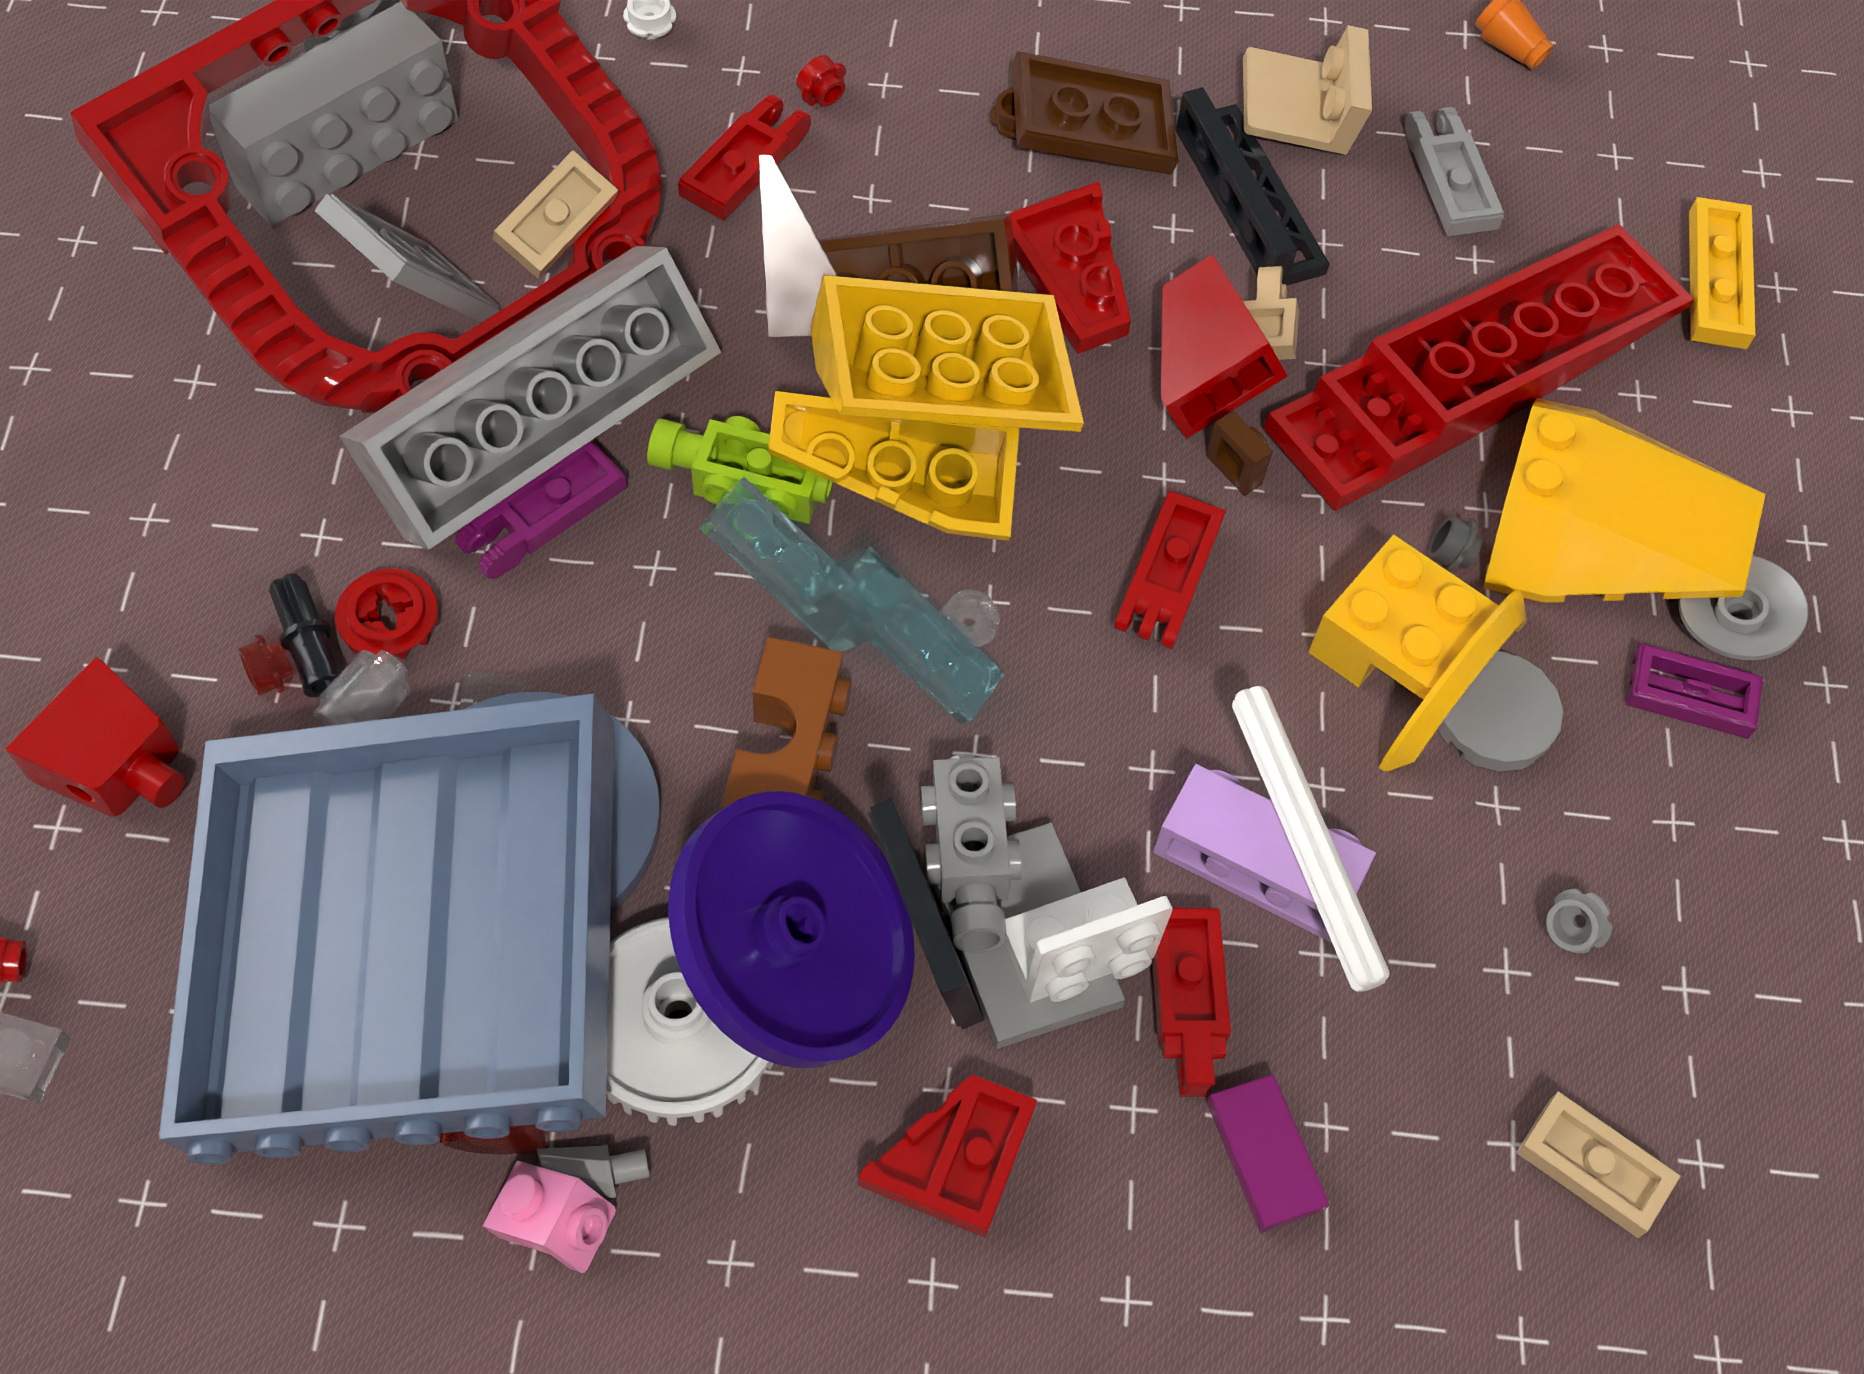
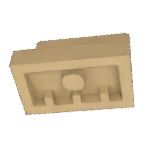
M1348 25L1337 46H1330L1327 50L1324 62L1248 47L1243 56L1245 133L1347 155L1372 112L1368 29Z

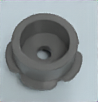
M1454 515L1447 517L1436 531L1430 543L1428 557L1442 564V567L1449 572L1454 571L1458 566L1463 569L1468 568L1477 557L1483 542V538L1477 535L1475 530L1477 527L1476 520L1468 518L1466 521H1463Z

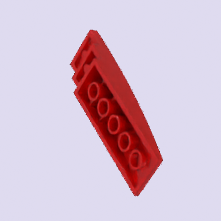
M1617 224L1371 340L1364 356L1320 376L1313 392L1269 412L1263 428L1333 510L1336 511L1439 457L1534 403L1536 398L1541 399L1690 307L1694 298L1620 224Z

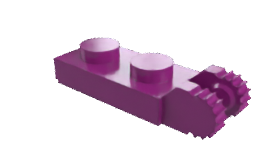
M590 441L457 531L455 543L464 553H475L477 550H481L483 546H487L496 540L503 527H505L510 534L498 541L494 547H490L488 551H485V554L480 557L481 560L478 562V568L488 579L499 578L506 571H510L519 565L527 552L532 554L627 488L626 476Z

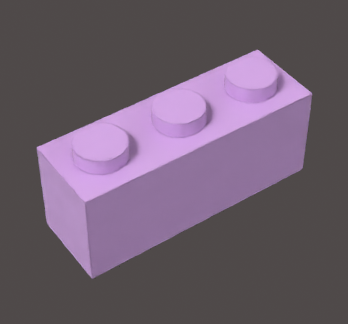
M1195 763L1161 827L1153 853L1331 942L1272 800L1244 788L1239 780L1229 773L1220 770L1210 771ZM1328 829L1354 891L1357 894L1376 852L1362 846L1361 842L1354 835L1344 830Z

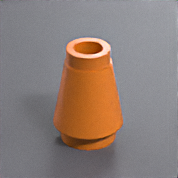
M1493 0L1475 22V26L1482 32L1480 36L1482 40L1518 62L1525 64L1531 70L1538 67L1555 47L1548 40L1546 34L1521 0Z

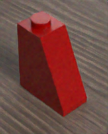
M1213 254L1163 285L1161 400L1187 439L1288 377L1269 341Z

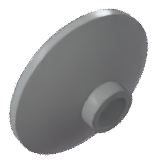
M1752 556L1743 597L1679 599L1678 601L1681 619L1687 630L1699 643L1720 655L1739 660H1762L1785 652L1800 638L1808 619V603L1799 583L1782 567L1757 556ZM1731 614L1740 615L1744 617L1746 620L1738 619L1732 616Z

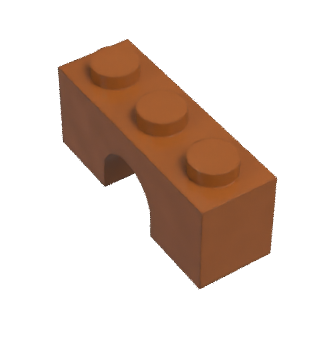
M767 637L752 691L754 722L779 727L785 730L792 737V740L784 748L767 754L736 749L720 810L746 796L772 791L797 793L823 802L824 791L815 790L820 770L831 772L834 764L838 734L830 733L834 714L845 716L852 689V678L843 677V652Z

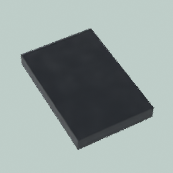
M892 798L869 807L871 810L868 813L938 989L957 1027L961 1026L963 1030L984 1021L933 893L927 883L915 849Z

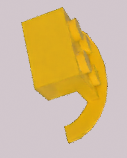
M1393 534L1323 615L1308 653L1358 688L1377 667L1423 699L1378 767L1379 769L1391 771L1415 762L1447 715L1484 667L1515 631L1519 632L1526 624L1523 593L1519 590H1514L1500 605H1497Z

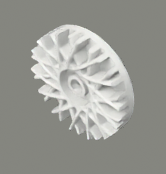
M669 917L637 925L611 941L609 948L606 1094L609 1101L614 1105L620 1102L624 1111L629 1115H632L633 1109L645 1113L648 1120L653 1123H657L660 1117H666L668 1124L671 1126L677 1125V1118L693 1116L695 1122L704 1121L705 1113L711 1112L717 1118L723 1114V1106L737 1099L739 1104L744 1102L746 1091L755 1092L759 1088L761 1075L766 1068L771 1070L773 1063L749 1053L734 1043L719 1030L699 1006L679 968L670 935ZM676 1010H685L690 1013L681 1019L667 1018L670 1013Z

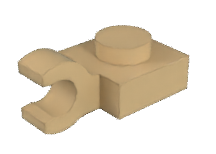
M1282 266L1259 267L1256 300L1243 302L1269 341L1278 359H1296L1299 323L1297 298L1286 299L1287 287L1286 284H1282Z

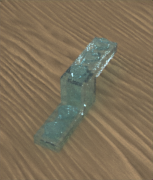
M745 477L733 484L699 527L700 530L831 650L842 652L871 641L960 724L973 721L1005 674L875 550L868 547L835 562Z

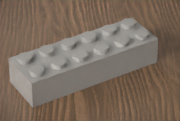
M635 246L339 437L404 540L430 550L721 353V350L666 247Z

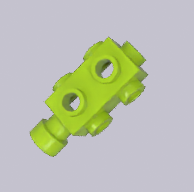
M741 416L729 417L726 423L710 419L704 435L686 431L685 424L659 418L654 425L647 451L648 465L669 471H675L677 466L690 469L694 495L704 497L707 501L719 506L736 505L759 511L769 518L778 521L794 520L810 524L817 502L823 504L828 502L834 483L769 454L770 434L761 432L755 422Z

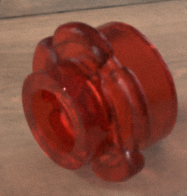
M254 635L255 642L238 648V652L256 695L260 696L276 690L278 694L284 692L283 680L292 677L293 672L281 643L275 641L266 644L262 635Z

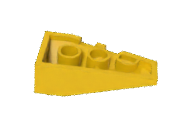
M775 391L768 448L769 454L947 534L1009 541L1011 537L1019 428L845 416L839 414L831 398Z

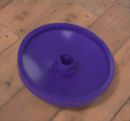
M783 791L762 792L738 799L711 815L692 833L682 848L675 864L669 891L668 917L671 940L679 968L692 995L708 1018L728 1038L749 1053L763 1060L793 1068L828 1066L855 1056L878 1042L891 1029L906 1003L913 977L915 952L911 919L889 864L875 843L852 820L833 807L805 795Z

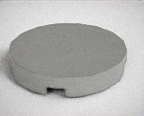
M1498 651L1456 703L1438 728V731L1448 745L1452 742L1457 749L1463 752L1461 757L1475 766L1498 772L1519 770L1535 763L1550 748L1561 732L1563 707L1557 688L1540 668L1520 656Z

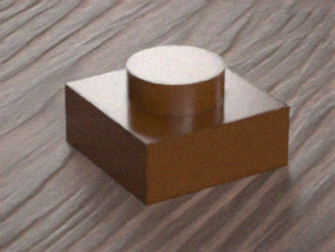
M1233 411L1215 423L1206 456L1245 496L1262 485L1273 451L1268 447L1267 441L1261 432L1254 427H1249Z

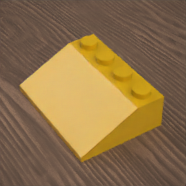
M823 276L810 330L816 371L840 415L1081 432L1084 422L1054 295Z

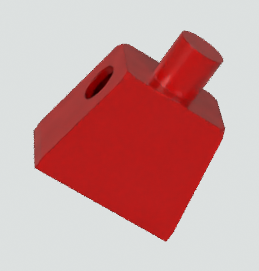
M97 657L5 748L25 776L34 783L110 817L122 815L139 796L158 808L167 807L176 800L185 783L184 776L169 766L177 756L180 748L166 725Z

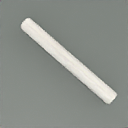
M1262 686L1243 689L1235 694L1232 708L1349 984L1356 992L1368 991L1379 987L1385 983L1390 971L1271 697Z

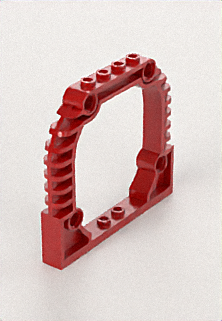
M275 0L71 111L76 139L165 255L168 253L172 255L245 352L265 373L284 388L308 398L314 403L323 406L361 410L362 413H376L412 390L410 385L414 381L429 379L605 266L604 261L614 260L635 246H646L645 243L651 234L658 214L661 195L660 168L653 140L649 137L636 110L631 108L621 95V90L608 78L595 56L588 52L579 40L575 30L559 14L561 0H400L407 10L432 14L463 25L464 38L468 46L476 54L488 59L510 58L583 151L589 164L618 189L616 199L575 241L567 269L454 340L437 333H413L399 338L378 352L328 335L295 305L227 216L230 209L228 170L221 158L214 152L204 149L205 137L210 122L209 93L262 64L272 66L279 63L291 53L294 46L312 36L323 38L331 34L340 26L343 19L377 0ZM496 15L505 22L493 23L486 20L483 16ZM193 182H203L212 187L208 193L202 195H193L183 190L187 184Z

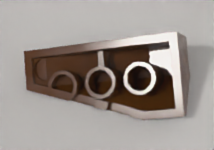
M1011 213L818 240L838 277L1018 292V269Z

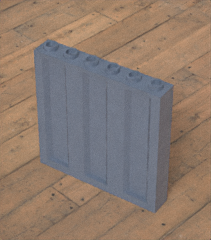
M594 694L205 742L160 1125V1140L186 1152V1160L192 1163L217 1165L231 1162L232 1154L238 1152L255 1151V1154L262 1157L291 1158L300 1155L301 1146L324 1144V1147L329 1150L355 1152L368 1149L370 1147V1140L394 1138V1141L401 1144L428 1145L438 1142L440 1133L464 1131L465 1135L470 1137L493 1139L509 1135L510 1127L536 1124V1128L539 1130L567 1132L579 1129L581 1127V1120L606 1118L614 721Z

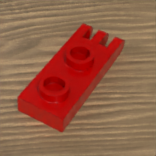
M1169 490L1118 613L1114 629L1126 633L1132 623L1134 613L1144 616L1137 637L1149 641L1158 621L1167 625L1161 637V646L1173 650L1223 523L1226 510Z

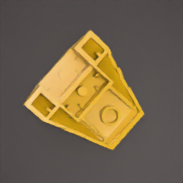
M1536 398L1531 408L1506 496L1483 589L1511 594L1514 590H1519L1523 593V598L1543 603L1564 602L1566 595L1602 594L1603 601L1623 600L1625 594L1661 593L1662 599L1743 597L1766 494L1596 410Z

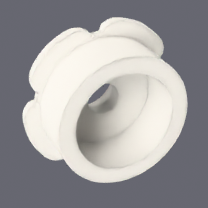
M628 0L623 18L628 23L627 28L632 34L644 39L653 40L671 31L672 23L676 20V11L670 4V0Z

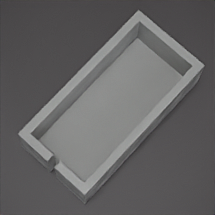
M401 2L209 104L210 120L234 186L271 227L289 216L301 212L305 207L323 198L326 194L347 186L356 178L386 161L396 158L402 152L432 135L442 132L446 127L459 121L452 86L446 80L449 78V72L442 40L412 10H407Z

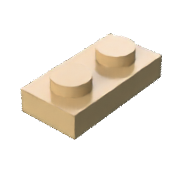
M572 150L494 230L493 240L539 279L616 199L618 189Z
M1559 1091L1550 1098L1516 1151L1518 1155L1637 1238L1648 1232L1681 1176Z

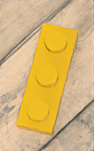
M1697 197L1689 211L1690 295L1694 298L1690 305V341L1747 349L1756 336L1752 205Z

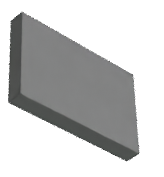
M326 194L314 210L392 281L478 322H483L500 311V306L429 243L334 194Z
M1052 823L1007 836V840L1019 839L1022 876L1021 880H1010L1008 899L997 900V906L1004 911L1005 919L1081 893ZM933 884L951 930L950 917L957 910L956 902L941 903L940 884ZM1005 944L995 950L980 953L958 950L996 1049L1123 1008L1125 997L1118 980L1111 973L1089 981L1087 989L1067 1000L1052 1002L1050 997L1047 996L1030 1003Z

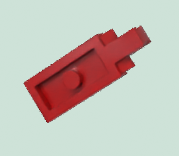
M1172 907L1171 916L1155 957L1152 959L1158 1043H1161L1163 1058H1177L1180 1097H1208L1210 1086L1215 1084L1213 1059L1225 1058L1226 1042L1231 1035L1219 908Z

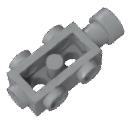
M960 754L946 760H933V786H921L923 826L936 825L937 844H925L926 880L928 884H940L941 903L956 902L957 910L950 917L953 946L958 950L971 953L992 951L1003 946L1007 941L1005 913L997 906V900L1008 899L1010 880H1021L1022 876L1019 839L1007 840L1006 822L1015 821L1014 783L1002 782L999 757L981 758L973 754Z

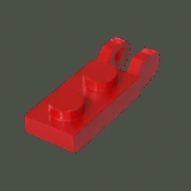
M773 94L767 95L748 114L744 112L679 178V196L724 221L760 184L759 155H772L775 163L778 165L806 137L811 126V116L800 109L798 111L795 110L777 129H774L772 126H775L780 116H782L784 104L783 100Z

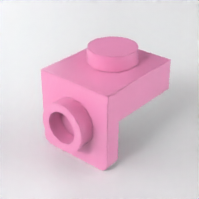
M516 1161L483 1227L500 1239L550 1254L569 1269L585 1273L605 1238L616 1209L614 1205L577 1177Z

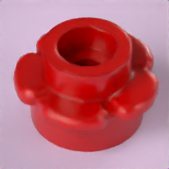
M821 55L809 61L801 69L796 79V85L802 92V100L807 102L809 106L819 103L822 107H827L835 103L843 95L846 88L843 77L846 74L845 66L840 62L834 63L827 55Z

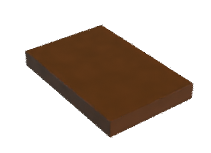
M1017 51L1011 64L1017 147L1172 175L1179 161L1169 80Z

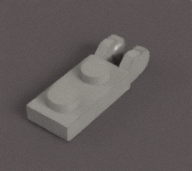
M1441 108L1437 112L1436 131H1438V136H1434L1429 122L1426 120V116H1424V112L1415 111L1407 113L1404 122L1406 140H1408L1411 152H1414L1446 235L1454 236L1498 230L1504 219L1503 208L1471 132H1466L1461 118L1458 116V112H1456V108Z

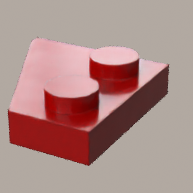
M971 1074L947 1095L946 1101L932 1113H926L905 1131V1137L876 1162L873 1160L869 1162L860 1173L858 1186L986 1238L1034 1113L1037 1100Z

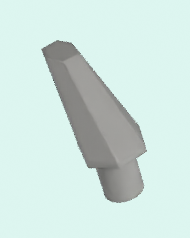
M607 1144L587 1147L536 1149L542 1168L577 1177L598 1194L610 1198L616 1197V1184L650 1177L645 1149L609 1156Z

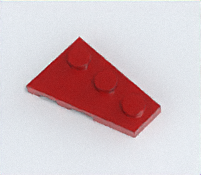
M1100 181L1011 212L1016 258L1039 294L1054 295L1061 328L1077 354L1127 336L1131 324L1119 266L1115 265L1112 252L1109 221L1105 220L1102 208L1103 194Z

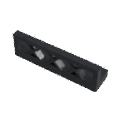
M1203 87L1183 92L1175 131L1256 275L1258 276L1259 267L1282 266V284H1286V286L1326 275L1330 263L1255 136L1245 133L1244 117L1238 106L1233 104L1216 109ZM1226 126H1229V128L1231 129L1233 135H1234L1235 138H1236L1235 141H1234V139L1232 138V136H1231V134H1230V132L1228 131V129H1227ZM1252 170L1255 171V173L1257 174V176H1258V178H1259L1258 181H1257L1256 177L1254 176ZM1275 210L1279 212L1280 216L1282 217V221L1279 219ZM1297 250L1301 251L1306 261L1293 264Z

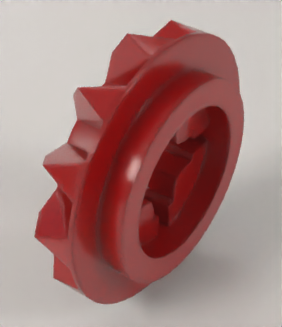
M393 568L375 570L360 576L343 591L336 605L335 623L339 635L349 646L353 654L360 652L369 655L377 663L382 657L393 655L404 660L408 650L418 644L427 646L429 633L434 626H439L437 600L430 585L412 572ZM384 599L387 606L391 607L395 614H398L396 615V629L391 631L389 627L385 628L382 621H378L380 619L379 610L382 609L379 601Z

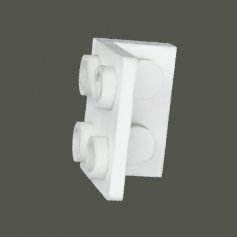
M1124 877L1005 919L1007 934L1005 947L1029 1002L1031 1003L1047 996L1050 997L1052 1002H1059L1083 992L1088 988L1089 981L1111 973L1115 979H1124L1149 967L1152 963L1151 959L1155 957L1173 908L1167 896L1137 905Z

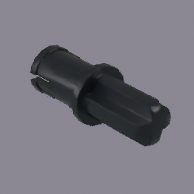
M294 573L273 580L270 584L269 592L284 631L279 640L283 649L290 651L304 694L308 697L317 698L336 692L342 687L341 684L345 683V679L334 657L328 639L332 633L330 625L327 621L319 618L307 583L298 574Z

